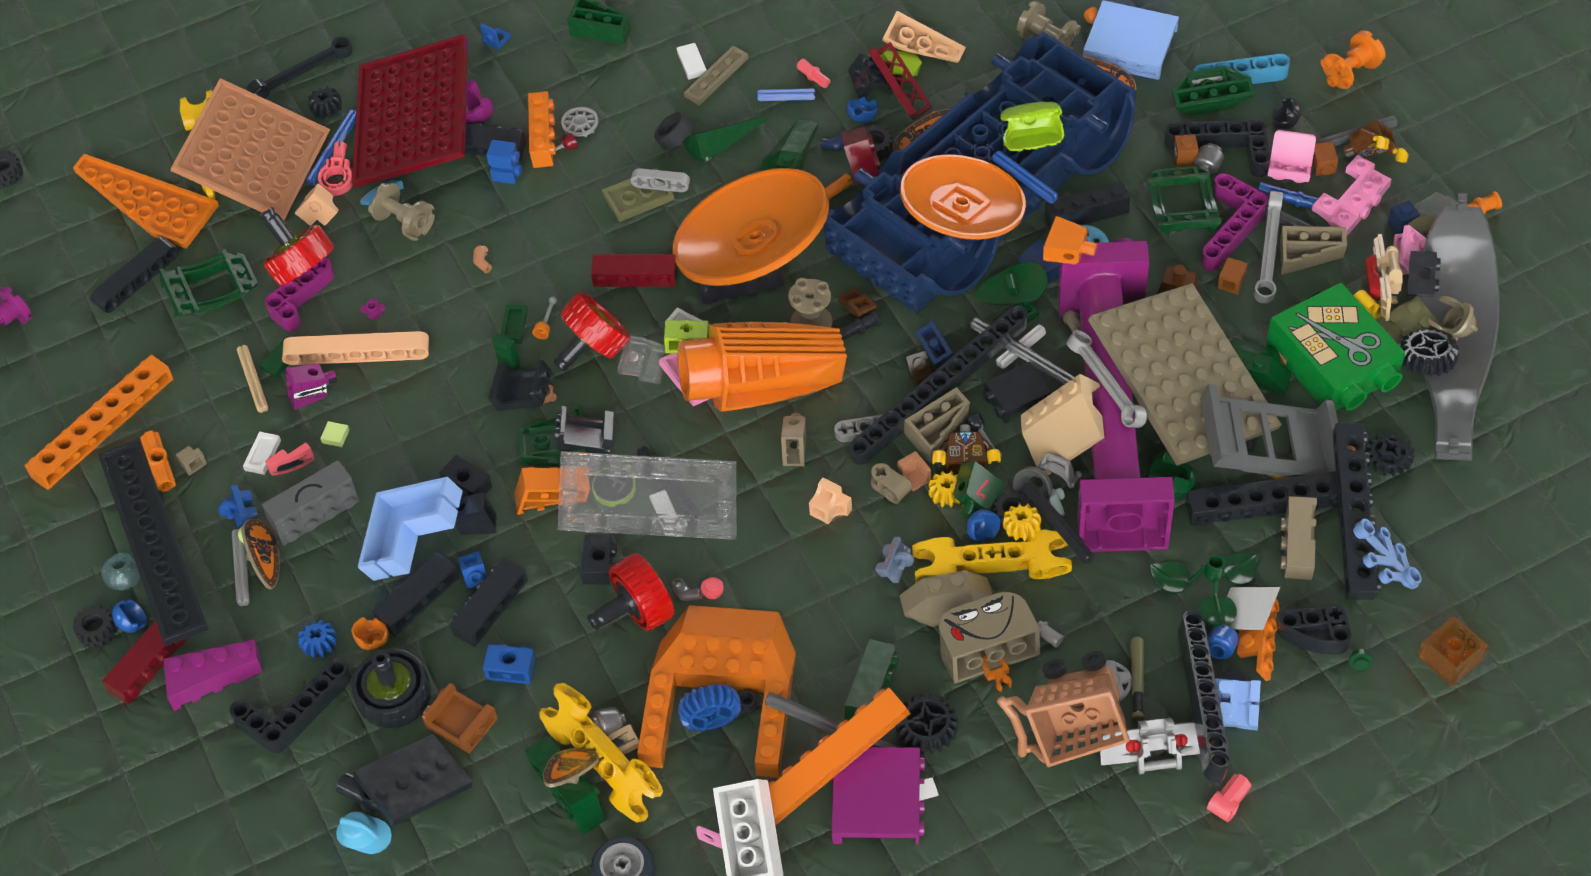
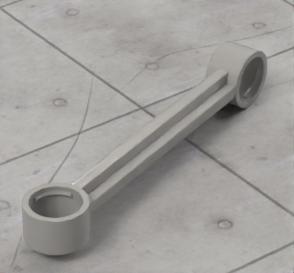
M1270 191L1260 280L1256 283L1254 289V298L1264 304L1270 303L1276 293L1273 272L1283 193ZM1267 287L1272 291V294L1262 295L1257 289Z
M1074 330L1067 340V346L1083 357L1122 410V423L1126 427H1142L1147 418L1145 408L1140 405H1133L1090 347L1092 339L1086 333ZM1135 411V420L1133 422L1132 415Z

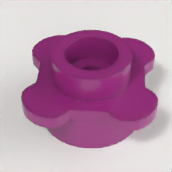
M372 298L366 305L360 307V311L365 313L367 318L375 320L385 311V306L378 303L376 298Z

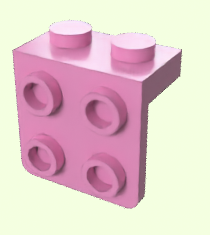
M1284 130L1275 131L1268 176L1276 180L1290 179L1296 183L1309 182L1316 136Z

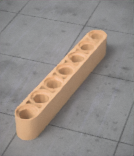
M416 331L288 337L283 341L282 360L288 365L420 360L428 357L429 336L425 332Z

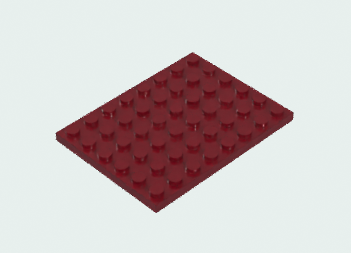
M466 34L359 65L352 184L355 188L465 157L468 37Z

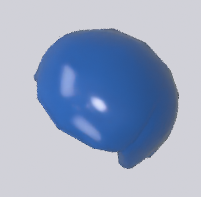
M865 97L852 99L848 102L846 112L853 121L865 124L874 119L879 105L875 99L871 102H868Z
M986 509L974 512L967 522L969 538L981 543H985L984 539L995 538L1001 524L999 515Z
M130 599L124 602L122 600L113 607L112 618L120 630L134 633L146 626V615L135 601Z

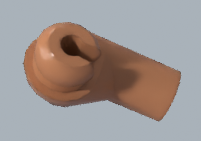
M478 245L473 252V263L484 273H488L492 269V265L485 260V256H487L485 252H488V248L484 245Z

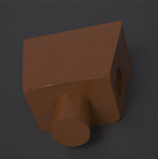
M1180 264L1174 268L1167 267L1157 294L1193 283L1199 293L1197 275L1194 272L1186 271V267Z

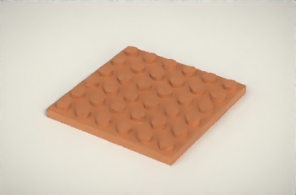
M220 78L174 161L171 171L262 213L268 208L274 207V211L285 221L330 129Z

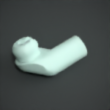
M1062 488L1052 490L1049 502L1063 516L1065 512L1060 500L1064 499L1065 494Z

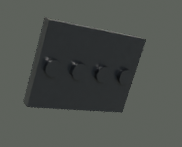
M434 734L359 768L353 774V778L392 826L471 788L473 782Z

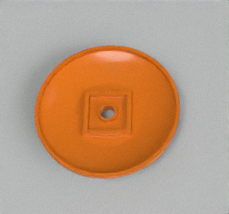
M938 155L922 159L907 169L900 185L902 202L914 218L937 232L957 238L988 239L1001 236L1013 230L1021 222L1025 213L1026 199L1019 184L999 167L973 157Z

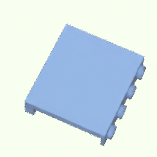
M1103 0L1083 49V57H1090L1115 65L1129 74L1159 80L1162 64L1174 32H1177L1179 17Z

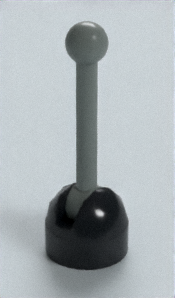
M980 413L970 416L965 423L971 426L973 432L981 433L984 440L995 449L983 431L985 422Z

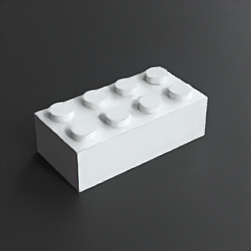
M756 779L713 788L727 876H783L768 780Z

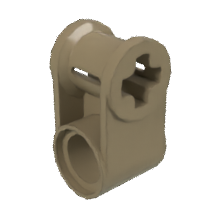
M879 463L871 469V487L894 504H898L913 488L911 482L905 476L900 475L886 464Z

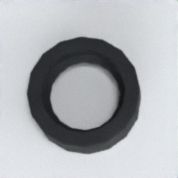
M675 112L661 122L654 133V138L665 150H671L686 139L692 129V123L681 112Z

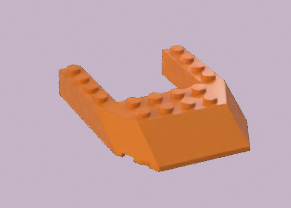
M689 605L660 642L653 663L637 751L639 760L643 761L648 767L663 768L676 686L700 688V686L705 687L708 684L715 685L719 683L720 686L727 684V686H732L736 691L749 690L756 693H764L755 755L756 776L780 778L788 714L765 705V700L769 692L790 700L796 652L779 612Z

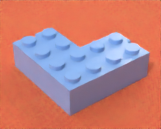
M448 477L377 492L358 568L373 581L389 578L390 575L394 577L409 574L418 536L454 528L458 513L456 508L459 507L462 490Z

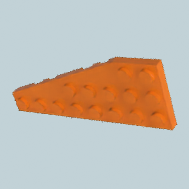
M83 154L73 167L77 175L152 237H165L174 245L185 249L188 248L219 206L218 201L87 154Z

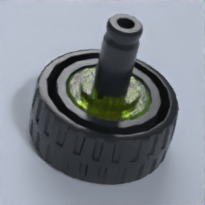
M400 649L382 650L367 657L357 667L351 682L352 695L360 714L369 723L383 728H397L413 722L424 712L431 697L430 680L423 663L412 653Z

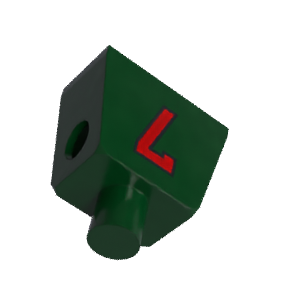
M976 461L961 464L953 493L954 498L963 504L959 514L965 518H969L978 510H989L1005 485L1004 482Z

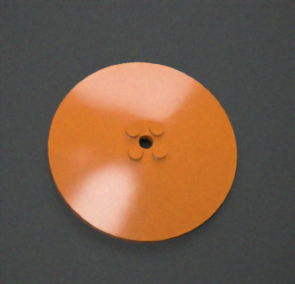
M779 168L764 170L734 180L707 196L683 220L673 242V254H676L675 262L683 275L688 279L705 285H732L766 275L799 255L819 234L829 212L827 192L815 176L798 169Z

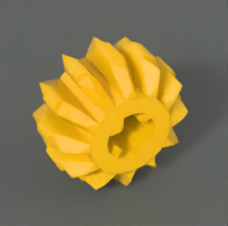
M943 470L941 475L934 474L933 480L929 482V496L933 498L934 504L940 503L942 508L945 504H948L951 508L953 503L960 504L953 496L958 474L953 476L952 470L949 474H945Z
M1019 503L1017 508L1010 506L1009 511L1005 512L1003 528H1005L1008 537L1013 536L1015 541L1019 538L1026 541L1027 537L1034 539L1035 533L1040 531L1041 516L1036 508L1030 507L1029 503L1025 507Z

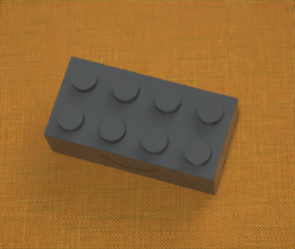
M339 460L261 505L271 530L281 544L285 546L290 542H294L303 534L314 530L327 520L333 519L344 510L352 508L359 502L351 476Z

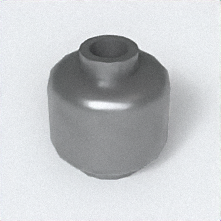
M1212 143L1201 146L1198 155L1194 159L1195 166L1202 168V173H1217L1224 159L1222 149Z
M616 707L596 710L593 717L590 718L606 736L626 726L624 713H620Z

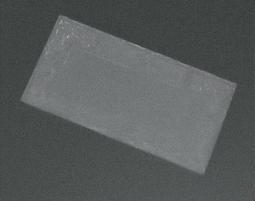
M561 451L557 530L736 540V461Z

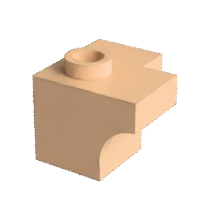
M317 184L306 195L295 214L310 226L316 220L325 226L337 214L339 209L333 203L334 195L320 184Z
M822 478L818 483L815 495L809 502L810 515L827 524L838 515L848 516L852 511L851 497L842 493L841 486Z

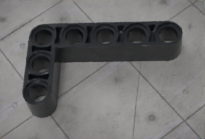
M1259 119L1174 122L1166 127L1164 143L1169 149H1174L1175 136L1195 134L1198 149L1209 143L1215 144L1220 148L1246 147L1251 174L1256 177H1263L1268 173L1270 152L1265 123Z
M334 659L330 661L273 720L244 700L232 703L229 712L237 728L270 752L281 753L350 683L351 674L344 660Z

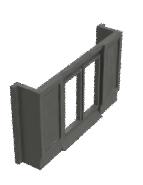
M1207 385V391L1200 400L1213 467L1242 470V472L1284 477L1335 471L1332 431L1338 420L1333 400H1325L1317 409L1219 397L1217 385ZM1240 411L1259 414L1267 457L1248 455ZM1267 415L1286 417L1294 460L1275 458Z

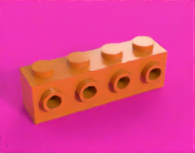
M548 91L528 93L529 153L533 168L553 166V155H556L555 144L553 143L555 131L552 128V125H555L554 114L552 113L554 111V101L549 98Z

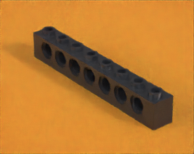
M1336 423L1332 431L1346 600H1374L1377 593L1381 590V581L1376 576V570L1379 569V565L1368 568L1363 562V556L1358 555L1355 550H1361L1366 555L1369 552L1374 553L1375 548L1366 539L1357 538L1353 532L1355 524L1362 519H1368L1375 527V516L1371 514L1370 509L1373 506V494L1369 493L1371 473L1367 472L1369 452H1365L1368 435L1367 431L1363 430V423ZM1347 446H1353L1356 451L1349 450ZM1349 466L1357 468L1358 471H1351ZM1350 487H1356L1360 492H1353ZM1352 508H1358L1362 513H1355ZM1363 571L1367 574V577H1361L1357 572Z
M1356 468V469H1350L1351 471H1354V472H1357V471H1358L1357 468ZM1336 472L1187 491L1186 507L1191 525H1207L1214 522H1229L1236 519H1251L1258 516L1269 517L1275 514L1286 513L1289 496L1317 498L1315 510L1326 507L1337 508ZM1350 487L1353 492H1360L1358 488Z

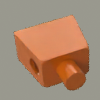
M1056 216L1044 245L1043 260L1077 264L1082 253L1095 255L1097 243L1087 241L1088 230L1086 227Z

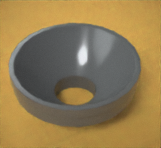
M1032 466L1025 467L1015 475L1013 480L1014 491L1017 490L1019 494H1022L1024 484L1030 481L1033 482V476H1038L1041 478L1043 485H1036V487L1047 500L1049 499L1053 490L1052 482L1043 470Z

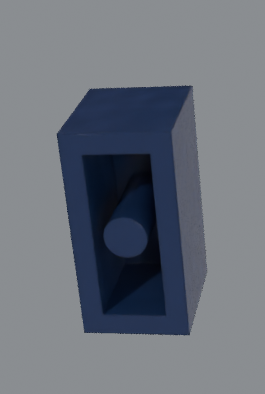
M933 321L915 332L937 369L954 356L953 351Z

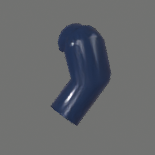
M840 134L833 140L822 138L820 147L840 151L844 148L842 135Z

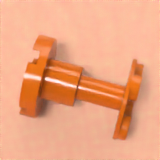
M1362 30L1351 38V50L1347 52L1346 59L1331 53L1320 61L1327 76V83L1331 87L1337 86L1340 89H1349L1354 82L1352 68L1358 69L1364 66L1368 69H1375L1383 63L1382 60L1385 59L1384 47L1379 39L1375 41L1371 37L1373 35L1371 32Z

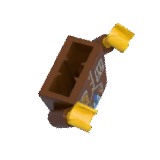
M1374 120L1350 133L1351 143L1343 146L1347 157L1358 154L1364 159H1368L1385 152L1392 156L1396 154L1395 160L1401 163H1406L1408 159V153L1405 149H1397L1392 130L1378 120Z
M967 424L959 426V433H951L949 440L944 441L938 450L933 451L932 464L939 462L945 465V474H949L951 470L953 474H959L961 464L976 461L987 470V459L988 464L994 461L1001 462L1000 450L993 449L986 440L982 439L981 433L972 432L971 426Z

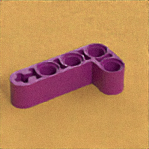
M325 257L310 270L295 280L280 286L265 299V305L270 318L284 330L292 332L301 326L297 308L334 279L335 275L330 260Z

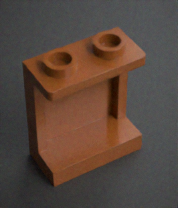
M449 683L446 688L440 690L437 699L432 705L426 707L422 716L427 729L469 754L498 719L494 707L486 704L484 707L457 692L452 683Z

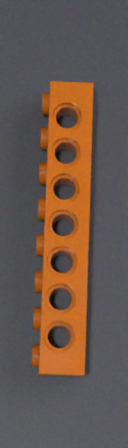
M153 355L143 360L139 366L127 374L123 380L111 388L107 394L99 401H96L91 408L83 415H80L75 422L67 429H64L59 436L51 443H48L43 450L24 465L30 477L46 490H49L173 380L169 367Z

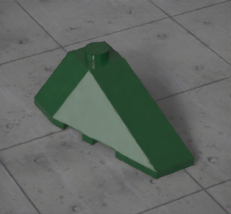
M766 116L734 123L733 125L718 127L715 130L690 134L682 144L693 159L701 158L702 162L712 160L713 155L723 152L765 122L767 118Z

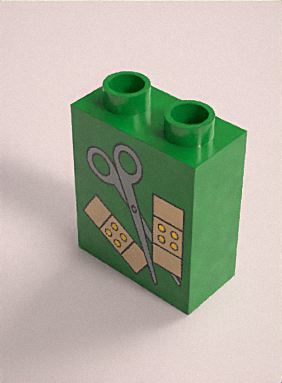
M1342 282L1271 317L1266 344L1268 347L1278 350L1286 360V367L1319 405L1325 400H1333L1335 411L1343 407L1347 411H1351L1359 407L1369 393L1380 389L1382 392H1388L1396 387L1402 379L1400 370L1405 351Z

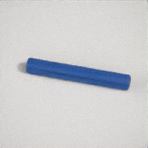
M997 151L992 156L995 163L1051 204L1057 201V192L1003 152Z

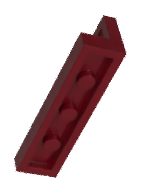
M891 42L879 50L874 47L868 51L912 120L933 108ZM891 49L894 54L892 62L884 61L881 54ZM894 66L904 69L902 78L893 76ZM904 82L913 83V94L904 93ZM915 98L922 99L926 104L917 112L913 107Z

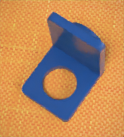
M483 23L480 24L483 43L497 50L511 38L510 33L498 27L493 29ZM498 34L504 36L500 41H498Z

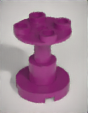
M4 286L0 290V325L6 326L15 318L21 323L26 324L33 318L28 316L31 314L30 309L18 295L13 296L10 294L12 289Z

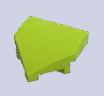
M887 50L881 54V57L884 61L892 62L894 54L891 50ZM897 51L912 76H917L922 64L919 57L912 52ZM894 66L892 74L903 75L904 69Z

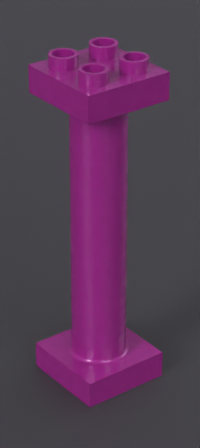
M1120 238L1114 242L1097 243L1095 255L1082 253L1077 264L1059 263L1058 308L1059 317H1063L1069 310L1078 312L1081 331L1092 339L1090 347L1133 403L1132 391L1088 321L1091 315L1146 298L1149 267L1147 241H1133L1129 238ZM1084 360L1085 377L1100 383V387L1092 392V401L1095 408L1103 416L1104 439L1091 447L1094 480H1080L1076 533L1091 552L1168 550L1175 501L1172 477L1140 478L1135 428L1126 427L1122 423V410Z

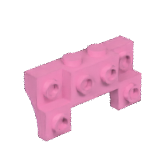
M1357 155L1346 167L1345 173L1354 177L1356 181L1339 200L1323 193L1312 206V211L1324 218L1331 227H1346V235L1348 236L1362 219L1365 220L1368 217L1371 208L1379 204L1382 195L1390 187L1391 178L1374 170V163Z

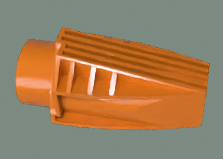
M779 322L710 324L709 338L683 340L678 344V373L685 401L713 399L716 409L719 411H729L792 399L842 382L847 358L842 336L839 334L840 329Z

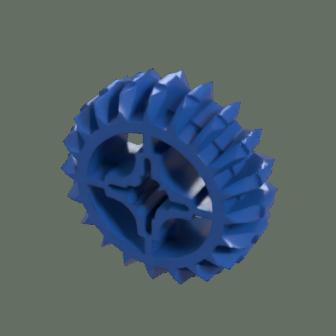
M719 683L715 685L708 684L705 687L700 686L699 689H692L691 693H686L685 697L680 699L678 713L680 721H682L686 729L703 732L704 730L717 729L721 726H726L728 722H733L734 718L739 716L741 703L737 691L732 686H727V684L720 686Z

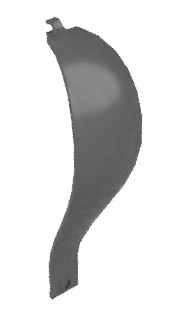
M1458 193V206H1443L1434 219L1422 251L1437 252V258H1441L1440 271L1435 273V279H1439V291L1434 292V297L1419 298L1442 326L1446 314L1453 307L1439 301L1441 296L1455 298L1461 303L1467 302L1474 308L1473 313L1476 317V327L1478 330L1476 333L1459 338L1456 341L1459 348V358L1454 369L1449 370L1448 373L1442 372L1441 376L1436 374L1432 377L1424 375L1435 412L1434 459L1472 461L1474 415L1497 343L1499 280L1496 253L1488 221L1481 207L1467 206V193ZM1422 269L1418 272V276L1424 280L1429 279L1431 276L1427 269Z

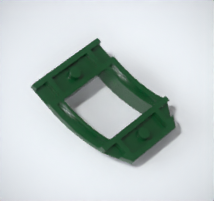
M1198 166L1155 169L1152 177L1148 178L1150 197L1159 229L1168 237H1170V231L1180 232L1187 229L1201 230L1209 228L1210 234H1212L1221 224V217L1218 215L1209 172L1202 173V168ZM1198 183L1203 210L1166 214L1160 186L1171 187L1178 184L1191 185Z
M226 249L221 250V253L202 262L176 267V270L165 271L164 269L159 271L161 288H165L175 310L174 317L203 313L222 307L244 296L258 284L245 254L238 252L235 255L226 252ZM227 269L236 289L214 299L196 302L188 284L206 279Z

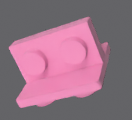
M1404 225L1403 233L1395 234L1393 246H1396L1399 251V268L1402 270V275L1409 274L1410 252H1422L1426 238L1410 225Z

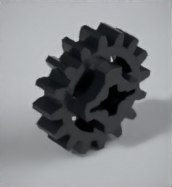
M1386 431L1384 436L1376 434L1375 439L1370 438L1365 452H1369L1368 466H1375L1376 473L1381 470L1383 471V476H1386L1388 472L1391 473L1392 477H1395L1396 472L1403 475L1405 469H1410L1414 461L1415 449L1410 448L1411 441L1404 442L1405 436L1398 438L1396 432L1389 436Z

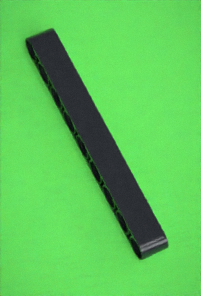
M1190 610L1183 614L1178 629V636L1203 773L1207 780L1219 783L1225 779L1231 759L1204 619L1200 613Z

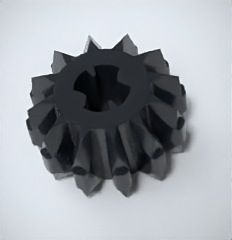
M327 86L325 89H321L319 87L318 91H313L312 95L309 96L308 106L316 118H331L332 115H338V111L342 110V99L335 88L329 89Z

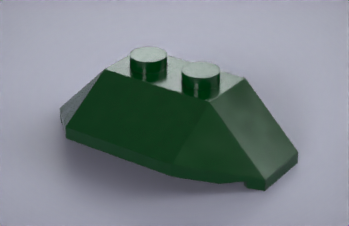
M1222 66L1186 72L1172 89V95L1176 110L1197 115L1232 109L1254 97L1255 91L1250 76Z
M1237 338L1229 341L1258 388L1286 395L1292 376L1277 349Z

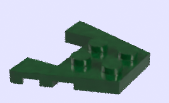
M582 405L574 407L575 411L566 414L584 418ZM556 418L548 421L542 419L519 428L521 463L587 468L585 448L570 451L557 449L558 440H554L555 427L559 426H555Z

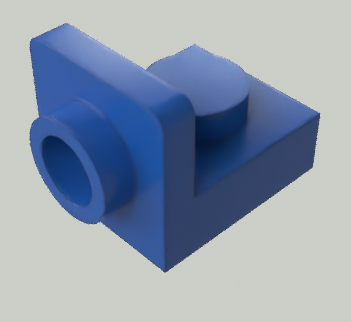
M479 551L458 557L467 588L478 586L481 581L486 580L487 574Z

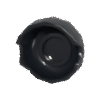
M1289 97L1286 100H1281L1283 105L1275 108L1273 111L1272 120L1273 125L1276 127L1292 128L1300 119V104L1294 98Z

